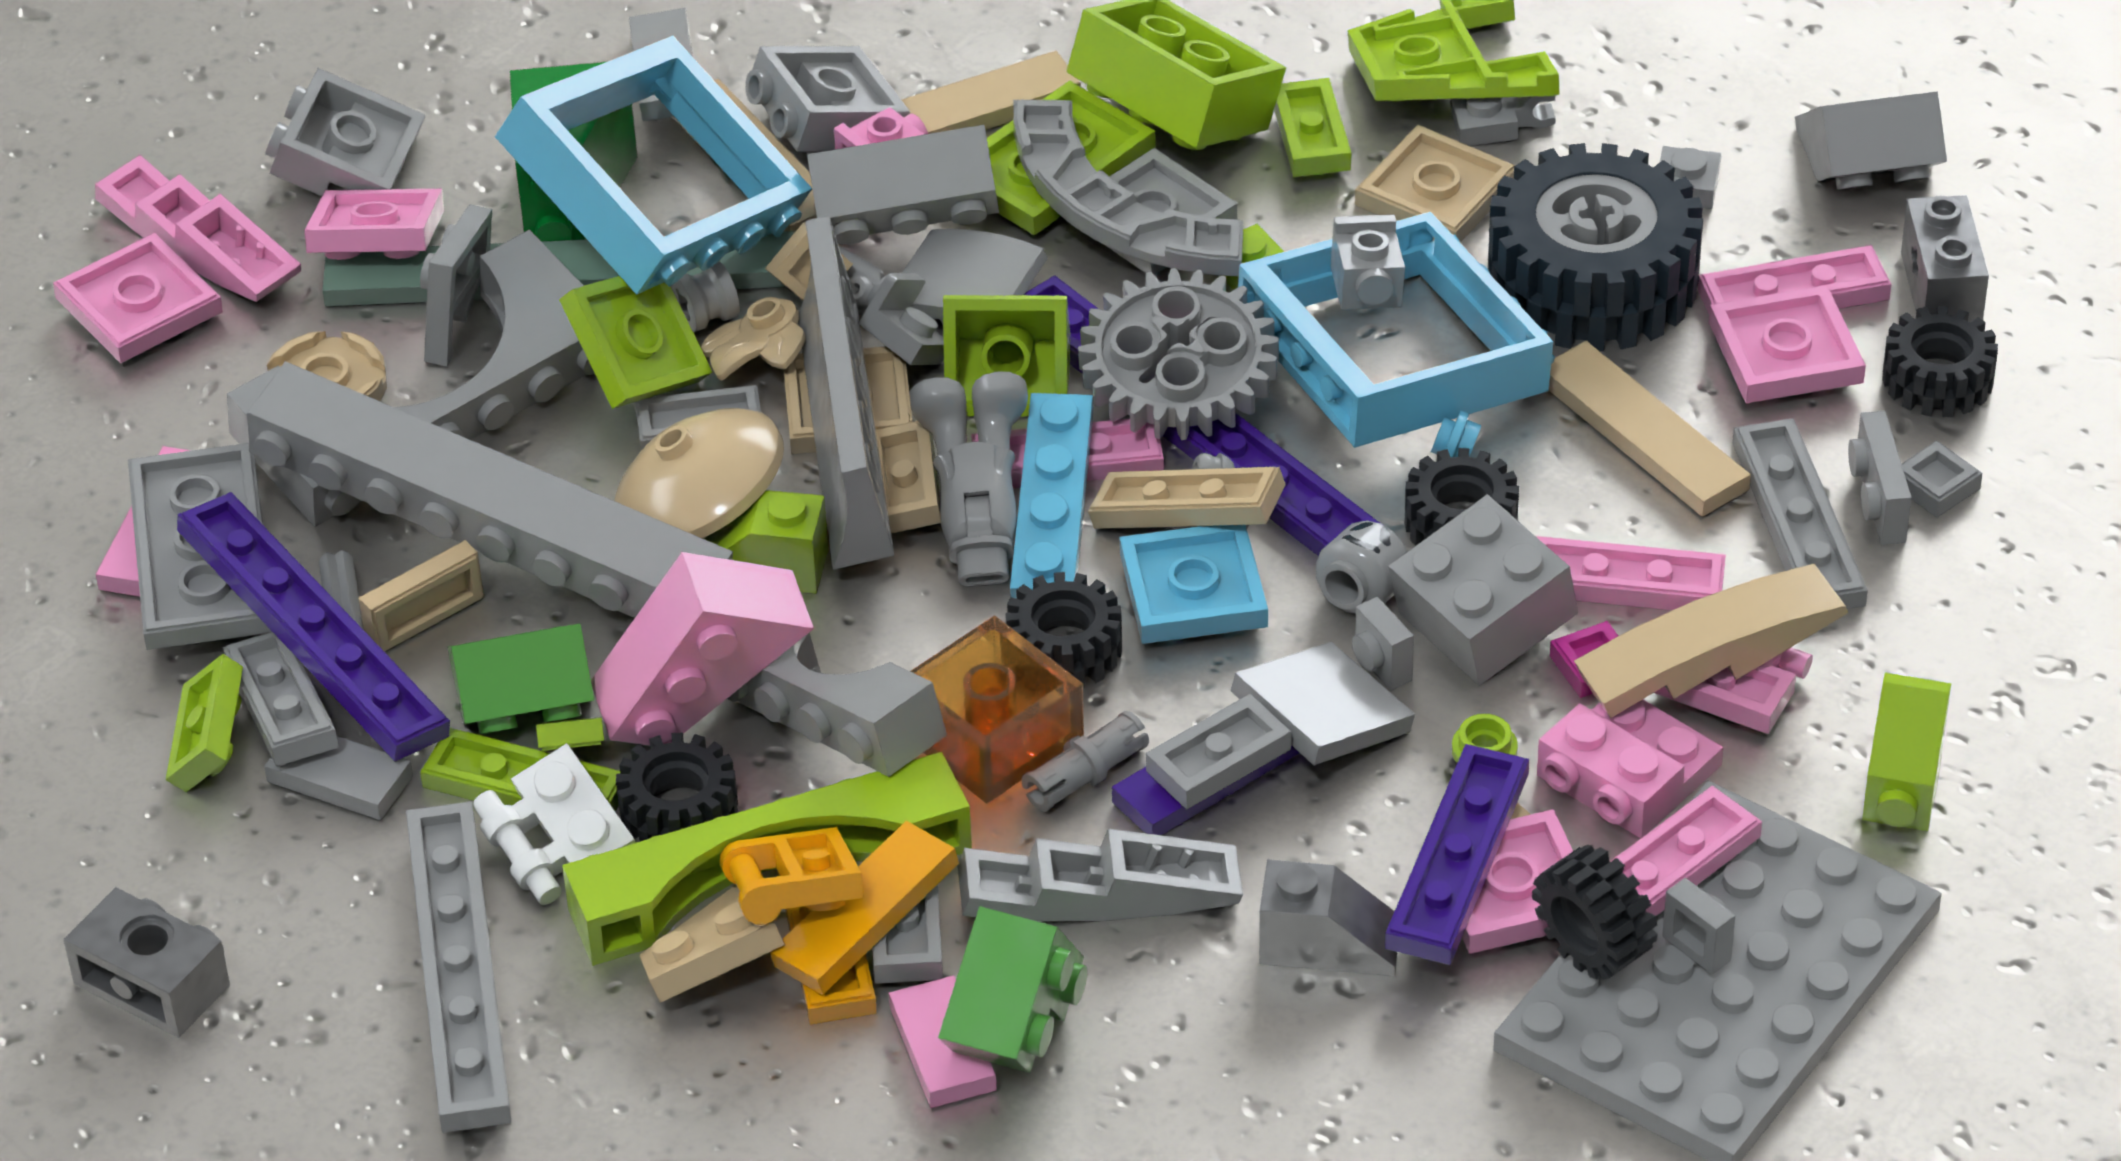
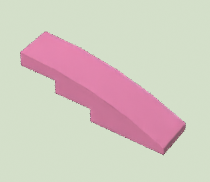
M141 155L95 184V199L137 234L145 238L156 233L196 273L250 300L259 301L301 272L300 262L224 196L219 194L212 200H209L180 174L172 180H168Z

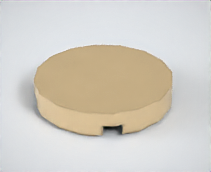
M325 331L307 333L285 343L272 354L267 363L269 371L276 366L281 367L285 361L378 401H381L387 389L384 356L373 342L355 333L341 331L342 338H326Z

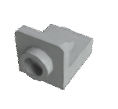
M917 273L887 274L886 277L879 280L871 289L867 298L868 307L858 324L909 365H941L944 360V338L935 331L938 324L926 313L912 307L925 285V280Z

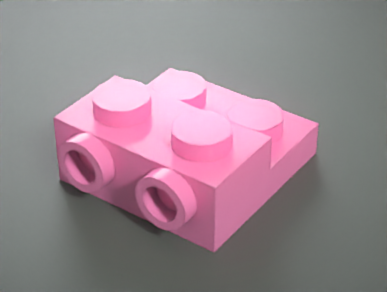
M1643 699L1611 719L1600 703L1592 710L1579 703L1539 739L1537 776L1545 780L1553 789L1570 795L1598 812L1607 822L1619 825L1641 839L1722 766L1724 747Z

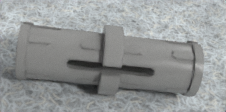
M1123 711L1117 718L1089 736L1080 737L1078 735L1065 743L1064 752L1036 770L1023 775V789H1029L1033 785L1038 787L1027 793V798L1038 810L1045 812L1085 784L1091 783L1092 787L1098 785L1106 779L1107 770L1148 746V733H1142L1136 738L1133 736V734L1145 728L1143 723L1132 712Z

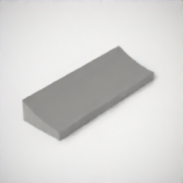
M828 215L805 221L811 269L807 290L799 312L798 323L806 335L802 352L822 495L825 496L827 532L832 568L834 570L894 556V548L861 330L858 324L857 304L832 222Z

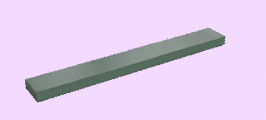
M784 231L780 237H775L771 233L762 237L755 246L745 253L739 254L734 250L725 254L720 262L728 270L735 288L785 287L765 268L796 231ZM588 240L542 241L584 286L619 276ZM503 243L490 244V250L500 246ZM428 246L426 251H420L413 257L401 259L386 257L384 252H360L356 257L342 260L325 257L322 290L325 306L427 302V290L422 289L420 286L421 270L426 256L429 253L435 254L440 246ZM696 267L687 273L694 276L701 273L702 270ZM480 285L476 290L474 300H484L480 296Z

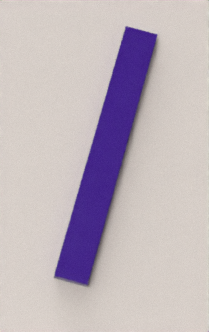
M1054 275L1025 292L1024 295L1067 296L1070 325V365L1082 373V370L1079 369L1078 347L1081 346L1080 330L1081 327L1089 326L1090 309L1099 308ZM1235 413V426L1232 428L1222 423L1219 419L1212 421V435L1208 437L1201 431L1198 425L1190 426L1186 440L1180 439L1176 427H1168L1163 435L1164 438L1193 460L1202 453H1209L1215 457L1221 453L1233 461L1235 468L1280 467L1286 485L1269 519L1318 557L1321 550L1349 525L1366 520L1380 523L1237 413Z

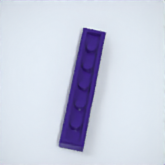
M232 492L178 514L177 531L395 762L449 737L450 720Z

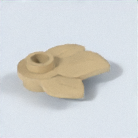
M766 297L753 303L743 318L727 323L712 332L700 347L704 356L710 357L712 368L718 380L722 381L740 366L759 355L766 363L780 369L788 368L804 345L806 335L797 324L799 312L791 300Z

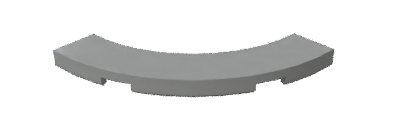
M1013 100L1014 137L1018 156L1024 170L1038 193L1070 224L1102 244L1149 263L1195 272L1199 269L1202 270L1203 274L1239 276V264H1242L1243 220L1205 217L1166 208L1162 213L1137 202L1136 194L1119 185L1103 171L1099 170L1097 172L1085 157V149L1075 130L1072 117V101Z

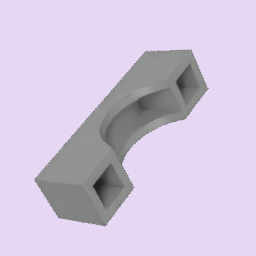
M810 632L727 698L732 702H739L763 714L772 722H779L804 734L812 742H820L846 755L851 761L857 764L862 763L888 777L947 736L933 682L891 662L851 674L821 673Z

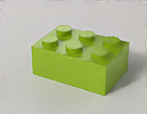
M1122 0L1083 9L1066 72L1087 84L1086 89L1090 93L1102 98L1112 99L1128 108L1129 114L1136 120L1155 124L1173 135L1172 138L1177 144L1185 148L1201 150L1208 145L1228 140H1240L1243 136L1268 130L1287 67L1170 0Z

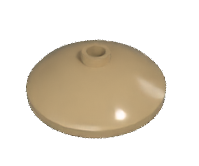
M717 409L683 419L663 430L642 449L624 473L614 501L697 537L704 538L739 517L765 492L777 474L783 459L784 441L782 435L768 416L748 409Z

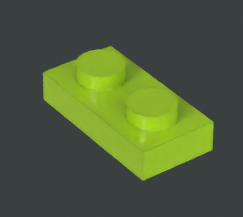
M1330 78L1282 83L1274 111L1293 177L1350 171L1351 149Z
M224 654L220 655L183 684L165 780L184 792L189 791L208 775L216 776L227 765L233 752V744L230 742L234 718L240 709L242 701L241 696L238 694L243 666Z

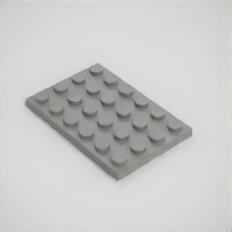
M1707 780L1690 802L1709 787L1714 786L1762 821L1761 837L1697 885L1705 893L1712 894L1721 899L1729 911L1736 915L1731 961L1713 975L1662 937L1664 911L1656 916L1657 926L1653 928L1658 934L1657 941L1652 944L1654 947L1609 979L1603 980L1602 976L1598 979L1589 977L1587 969L1580 972L1573 967V957L1571 955L1564 959L1560 954L1494 1032L1493 1050L1708 1161H1742L1938 913L1942 892Z

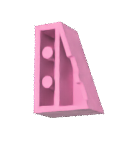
M681 552L591 679L592 688L610 740L650 746L649 738L660 735L663 744L672 743L671 733H685L811 632L814 626L793 570Z

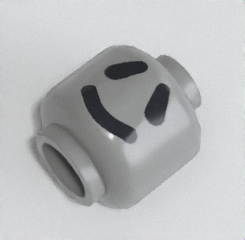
M1367 520L1349 525L1321 550L1316 562V579L1324 596L1331 604L1344 612L1356 614V606L1379 597L1385 604L1395 595L1388 566L1407 553V550L1400 538L1384 525Z

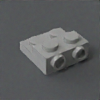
M760 46L753 69L746 78L745 90L747 98L751 104H762L768 112L773 134L778 138H787L796 151L812 154L835 150L834 127L842 123L852 128L889 107L902 117L910 114L909 109L860 46Z
M318 68L307 89L299 85L295 88L284 114L285 118L291 120L289 126L278 122L265 152V155L274 158L269 174L320 196H323L330 183H334L347 190L392 189L426 115Z

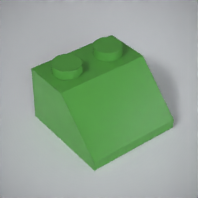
M581 623L447 646L462 721L464 724L477 722L479 734L518 727L517 714L539 710L542 711L543 722L582 716L580 703L594 701Z

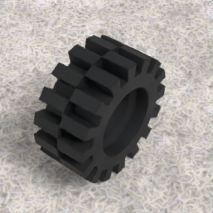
M1937 306V314L1930 315L1928 308L1922 307L1916 309V318H1913L1907 312L1899 317V325L1893 322L1886 337L1882 377L1884 387L1889 386L1888 394L1891 398L1896 400L1903 396L1902 407L1911 411L1916 404L1921 405V415L1931 417L1933 408L1942 409V417H1953L1955 407H1958L1963 414L1973 411L1974 402L1979 406L1983 405L1987 401L1988 393L1991 394L1994 385L1998 343H1995L1996 335L1993 330L1985 331L1986 322L1979 317L1972 322H1968L1969 312L1959 309L1956 316L1947 315V306ZM1926 359H1944L1954 362V364H1936Z
M1458 448V457H1450L1448 449L1437 451V462H1434L1428 455L1419 461V469L1412 467L1408 473V481H1406L1404 526L1406 533L1410 532V541L1415 546L1466 510L1450 508L1444 504L1457 501L1475 504L1487 494L1518 520L1519 486H1517V476L1514 471L1507 472V463L1500 458L1493 464H1490V453L1481 450L1477 458L1469 457L1470 448Z
M1065 572L1054 573V582L1047 583L1044 576L1041 575L1033 578V590L1023 584L1016 590L1017 599L1010 597L1007 603V613H1005L1007 655L1010 665L1015 664V672L1020 677L1024 678L1031 673V684L1041 687L1045 680L1049 679L1051 680L1052 690L1063 691V681H1072L1074 690L1085 688V677L1089 676L1096 684L1104 679V669L1112 672L1116 668L1117 657H1121L1122 654L1121 605H1118V597L1113 590L1106 593L1103 582L1096 579L1090 586H1087V575L1076 573L1074 581L1071 582L1065 581ZM1059 626H1071L1084 630L1070 636H1055L1044 632Z
M671 733L672 743L663 744L661 736L658 735L649 738L650 750L647 751L640 744L631 749L632 760L624 757L619 764L620 774H616V787L620 819L634 840L639 837L641 842L657 835H664L708 822L717 817L738 813L736 775L733 761L729 754L723 756L722 746L714 741L706 748L705 737L694 734L690 743H685L683 733ZM673 788H691L699 791L697 794L682 800H664L656 797L661 792Z
M1584 845L1535 878L1533 884L1537 888L1532 890V900L1540 904V906L1535 908L1538 919L1547 922L1548 927L1543 930L1549 940L1555 937L1560 943L1557 951L1565 959L1571 955L1573 957V967L1578 971L1583 972L1587 969L1589 977L1598 979L1602 976L1603 980H1605L1654 947L1652 944L1657 941L1658 934L1653 928L1657 926L1655 915L1646 912V909L1651 906L1648 896L1639 895L1635 887L1640 885L1639 881L1634 875L1628 878L1624 875L1625 865L1618 858L1610 862L1608 851L1601 847L1594 850L1593 845Z

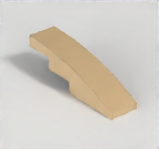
M1810 564L1756 578L1692 601L1625 632L1574 660L1580 675L1611 719L1664 686L1672 698L1675 699L1725 668H1728L1737 680L1848 614V610L1817 566Z

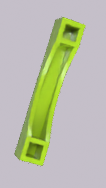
M935 753L910 761L889 777L875 771L855 778L844 779L832 785L795 796L781 798L765 805L728 816L717 817L708 822L664 835H657L641 842L601 854L590 855L584 859L564 864L562 868L568 911L592 966L647 950L659 938L666 935L678 921L698 904L734 884L725 877L719 862L721 852L731 842L837 827L854 860L863 862L907 820L954 847L956 854L960 855L963 853L964 848L972 849L970 805L943 753ZM777 868L764 869V870L761 871V873H762V872H765V871H768V870L777 869Z

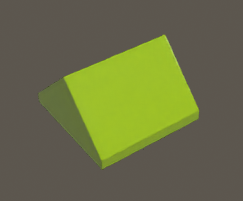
M943 296L944 378L958 381L964 388L968 416H974L972 387L977 379L989 373L1011 372L1021 376L1026 381L1028 400L1026 408L1020 417H1028L1031 393L1069 394L1070 325L1067 296Z

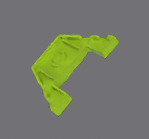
M1440 0V9L1415 17L1413 10L1407 9L1347 30L1349 52L1375 101L1387 100L1398 102L1424 99L1560 95L1559 73L1545 51L1485 61L1467 30L1468 28L1514 21V0Z

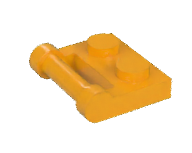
M837 827L738 840L729 843L720 854L719 862L725 877L730 882L736 884L740 891L738 903L744 917L749 922L757 925L772 922L778 917L781 909L805 906L813 911H830L842 907L846 900L863 898L862 872ZM777 868L780 874L778 877L763 878L761 871Z

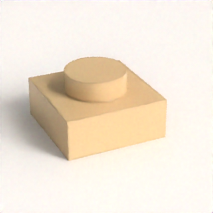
M804 222L765 268L802 301L807 290L811 269L807 229ZM842 255L846 271H848L853 263Z

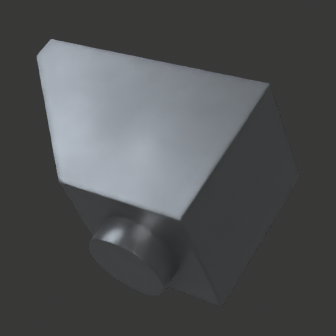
M1267 859L1259 910V964L1395 976L1398 952L1385 949V932L1394 914V910L1335 865Z

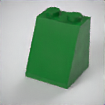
M606 62L510 70L512 109L521 96ZM632 104L568 130L619 188L638 158ZM515 160L524 232L530 230L541 242L587 240Z

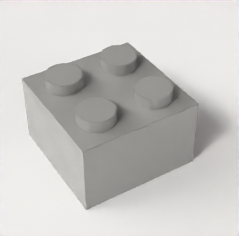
M1488 494L1388 566L1398 612L1479 686L1578 614L1570 566Z

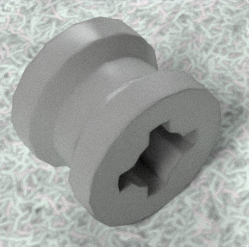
M720 261L711 268L694 276L686 273L671 286L693 333L705 329L709 320L720 318L723 321H727L739 316L740 305L736 288L728 270Z

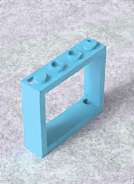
M674 36L521 96L495 135V138L636 295L663 282L670 287L688 271L696 267L705 271L719 262L725 254L734 250L739 254L745 253L755 246L762 237L771 233L775 237H780L789 224L800 220L802 213L798 208L812 190L811 186ZM655 95L749 199L663 237L568 130Z
M1431 212L1396 221V235L1405 265L1404 279L1421 275L1490 351L1378 384H1373L1305 308L1306 306L1338 298L1330 267L1332 239L1239 264L1238 288L1241 286L1247 288V303L1261 300L1264 303V317L1274 319V336L1279 339L1278 361L1354 448L1441 423L1444 417L1450 420L1458 417L1460 410L1472 414L1549 391L1551 364L1555 360V356L1552 354L1554 341L1547 335V331L1541 329L1521 308L1518 300L1510 296L1490 275L1486 266L1480 264L1460 243L1457 236L1452 235Z

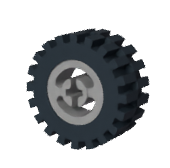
M1585 143L1569 144L1568 155L1559 157L1554 148L1539 152L1537 166L1524 159L1514 166V179L1504 175L1498 183L1497 196L1492 195L1490 204L1488 271L1510 296L1518 300L1521 308L1541 329L1555 334V346L1571 349L1573 340L1576 339L1588 341L1598 351H1604L1605 341L1617 340L1620 350L1636 347L1637 334L1644 333L1650 341H1653L1664 335L1665 321L1676 327L1685 318L1686 307L1692 308L1696 299L1699 279L1703 207L1700 197L1693 198L1694 186L1686 177L1674 181L1675 167L1662 160L1652 167L1648 165L1649 153L1635 148L1629 157L1617 155L1618 145L1602 143L1601 153H1587Z

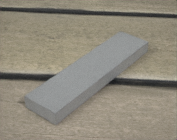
M1794 418L1734 427L1732 444L1742 467L1751 474L1750 487L1785 571L1815 564L1846 605L1847 609L1866 606L1867 587Z

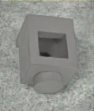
M1395 214L1334 217L1330 267L1341 310L1402 307L1405 265L1396 235Z

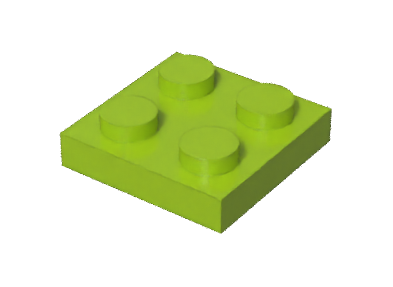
M620 276L574 288L559 299L612 409L699 383L713 373L671 286L669 287L665 282L636 295Z

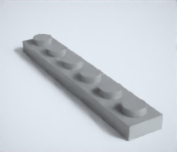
M472 801L406 810L442 1133L512 1123Z

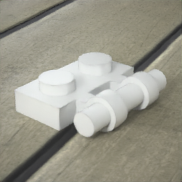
M567 743L511 778L516 791L522 798L514 805H504L493 790L481 793L473 802L474 809L482 819L480 824L481 831L492 846H500L512 863L510 867L511 875L520 888L531 890L541 905L550 904L561 895L562 888L554 877L563 872L562 865L584 859L590 855L601 854L636 843L633 836ZM538 824L541 825L552 841L543 849H534L524 834Z

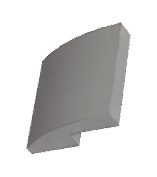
M938 229L929 232L902 273H917L925 280V285L912 307L926 313L933 319H940L943 324L944 295H1024L1048 259V256L1044 249L1039 246L1005 235L967 229Z

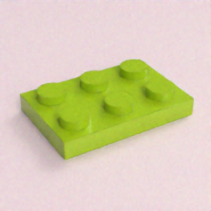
M1071 80L1042 99L1072 101V117L1075 130L1085 149V157L1097 172L1101 170L1110 177L1153 148L1156 149L1155 130ZM1012 120L987 138L999 208L998 214L1029 233L1036 235L1061 217V215L1045 201L1028 178L1018 156L1014 137V120Z

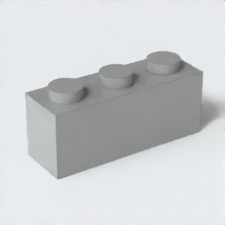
M984 125L807 154L817 218L830 216L838 244L859 243L866 240L870 234L888 231L901 235L915 234L925 230L930 224L948 221L959 225L974 224L984 220L989 214L999 213Z

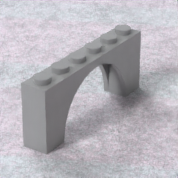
M530 230L481 255L480 296L491 308L502 331V337L495 353L476 376L458 389L427 402L394 408L471 440L487 430L500 428L512 416L535 403L550 400L562 388L585 375L595 374L559 301L561 297L572 289L584 285ZM279 366L227 393L229 433L239 444L249 443L247 411L280 369ZM255 455L256 463L314 527L335 515L341 516L350 512L362 501L339 490L323 488L309 477L283 466H272Z

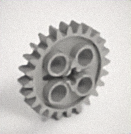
M1171 268L1168 281L1159 282L1152 272H1147L1145 287L1138 288L1134 283L1125 280L1123 281V298L1106 292L1103 295L1104 310L1090 309L1089 326L1081 327V346L1078 347L1079 369L1082 370L1084 389H1093V404L1096 407L1109 404V419L1114 422L1126 415H1130V429L1134 433L1140 430L1146 423L1154 424V435L1158 439L1164 435L1168 427H1176L1180 439L1186 440L1190 426L1196 425L1199 426L1207 437L1211 436L1212 421L1219 419L1230 428L1235 426V409L1249 415L1254 414L1255 397L1267 399L1269 396V381L1277 379L1279 339L1274 336V319L1264 317V303L1261 300L1247 303V288L1245 286L1236 288L1230 293L1226 292V277L1223 275L1215 279L1211 285L1203 283V273L1199 269L1193 273L1190 281H1181L1180 274L1176 268Z

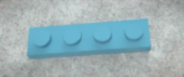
M1031 393L1010 583V595L1012 598L1017 599L1016 590L1023 584L1033 590V578L1043 575L1046 582L1051 583L1054 582V573L1065 572V581L1073 582L1076 573H1078L1094 413L1093 395Z

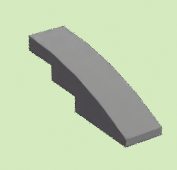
M1115 829L1107 830L1101 846L1036 838L1029 856L964 848L957 865L962 915L976 917L979 906L1034 921H1108L1168 916L1239 904L1243 896L1236 845Z

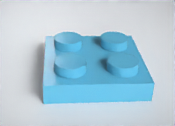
M1246 525L1198 526L1120 537V557L1142 644L1268 627V606Z

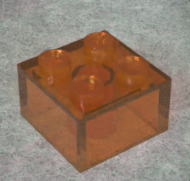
M995 615L910 671L933 682L947 733L946 737L923 753L929 756L942 752L956 780L986 804L1020 782L1023 775L1036 770L1064 752V745L1067 741L1078 735L1080 737L1084 736L1083 683Z

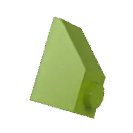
M765 490L739 517L702 539L733 551V560L793 570L800 592L817 594L829 550L825 496Z
M1885 672L1868 768L1863 821L1929 831L1940 775L1952 683Z

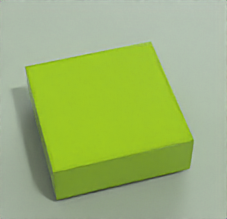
M602 717L536 725L538 748H542V751L555 750L566 743L570 748L599 745L605 740Z

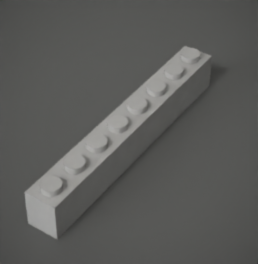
M286 361L247 411L249 452L257 455L264 462L272 466H283L313 479L323 488L339 490L367 502L381 513L395 514L423 526L437 537L450 538L460 543L466 540L474 549L480 551L484 556L493 561L506 562L536 575L540 580L549 585L562 586L588 597L607 610H618L635 618L681 552L733 560V551Z

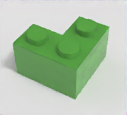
M979 906L938 1039L953 1052L1031 1073L1035 1057H1043L1048 1050L1053 1035L1054 1019L1065 1021L1069 1004L1077 1005L1082 998L1088 975L1087 966L1082 964L1084 956L1057 926Z

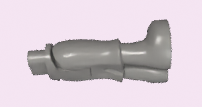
M1011 372L985 374L977 379L972 387L974 419L979 442H967L968 415L966 393L958 381L950 378L934 377L917 383L910 390L912 413L915 419L932 433L937 448V456L933 461V465L940 477L941 525L949 546V560L957 564L959 583L964 586L1000 584L1009 579L1008 560L1014 555L1013 540L1017 527V508L1011 478L1012 466L1016 457L1014 452L1010 450L1011 428L1024 412L1028 400L1026 381L1021 376Z

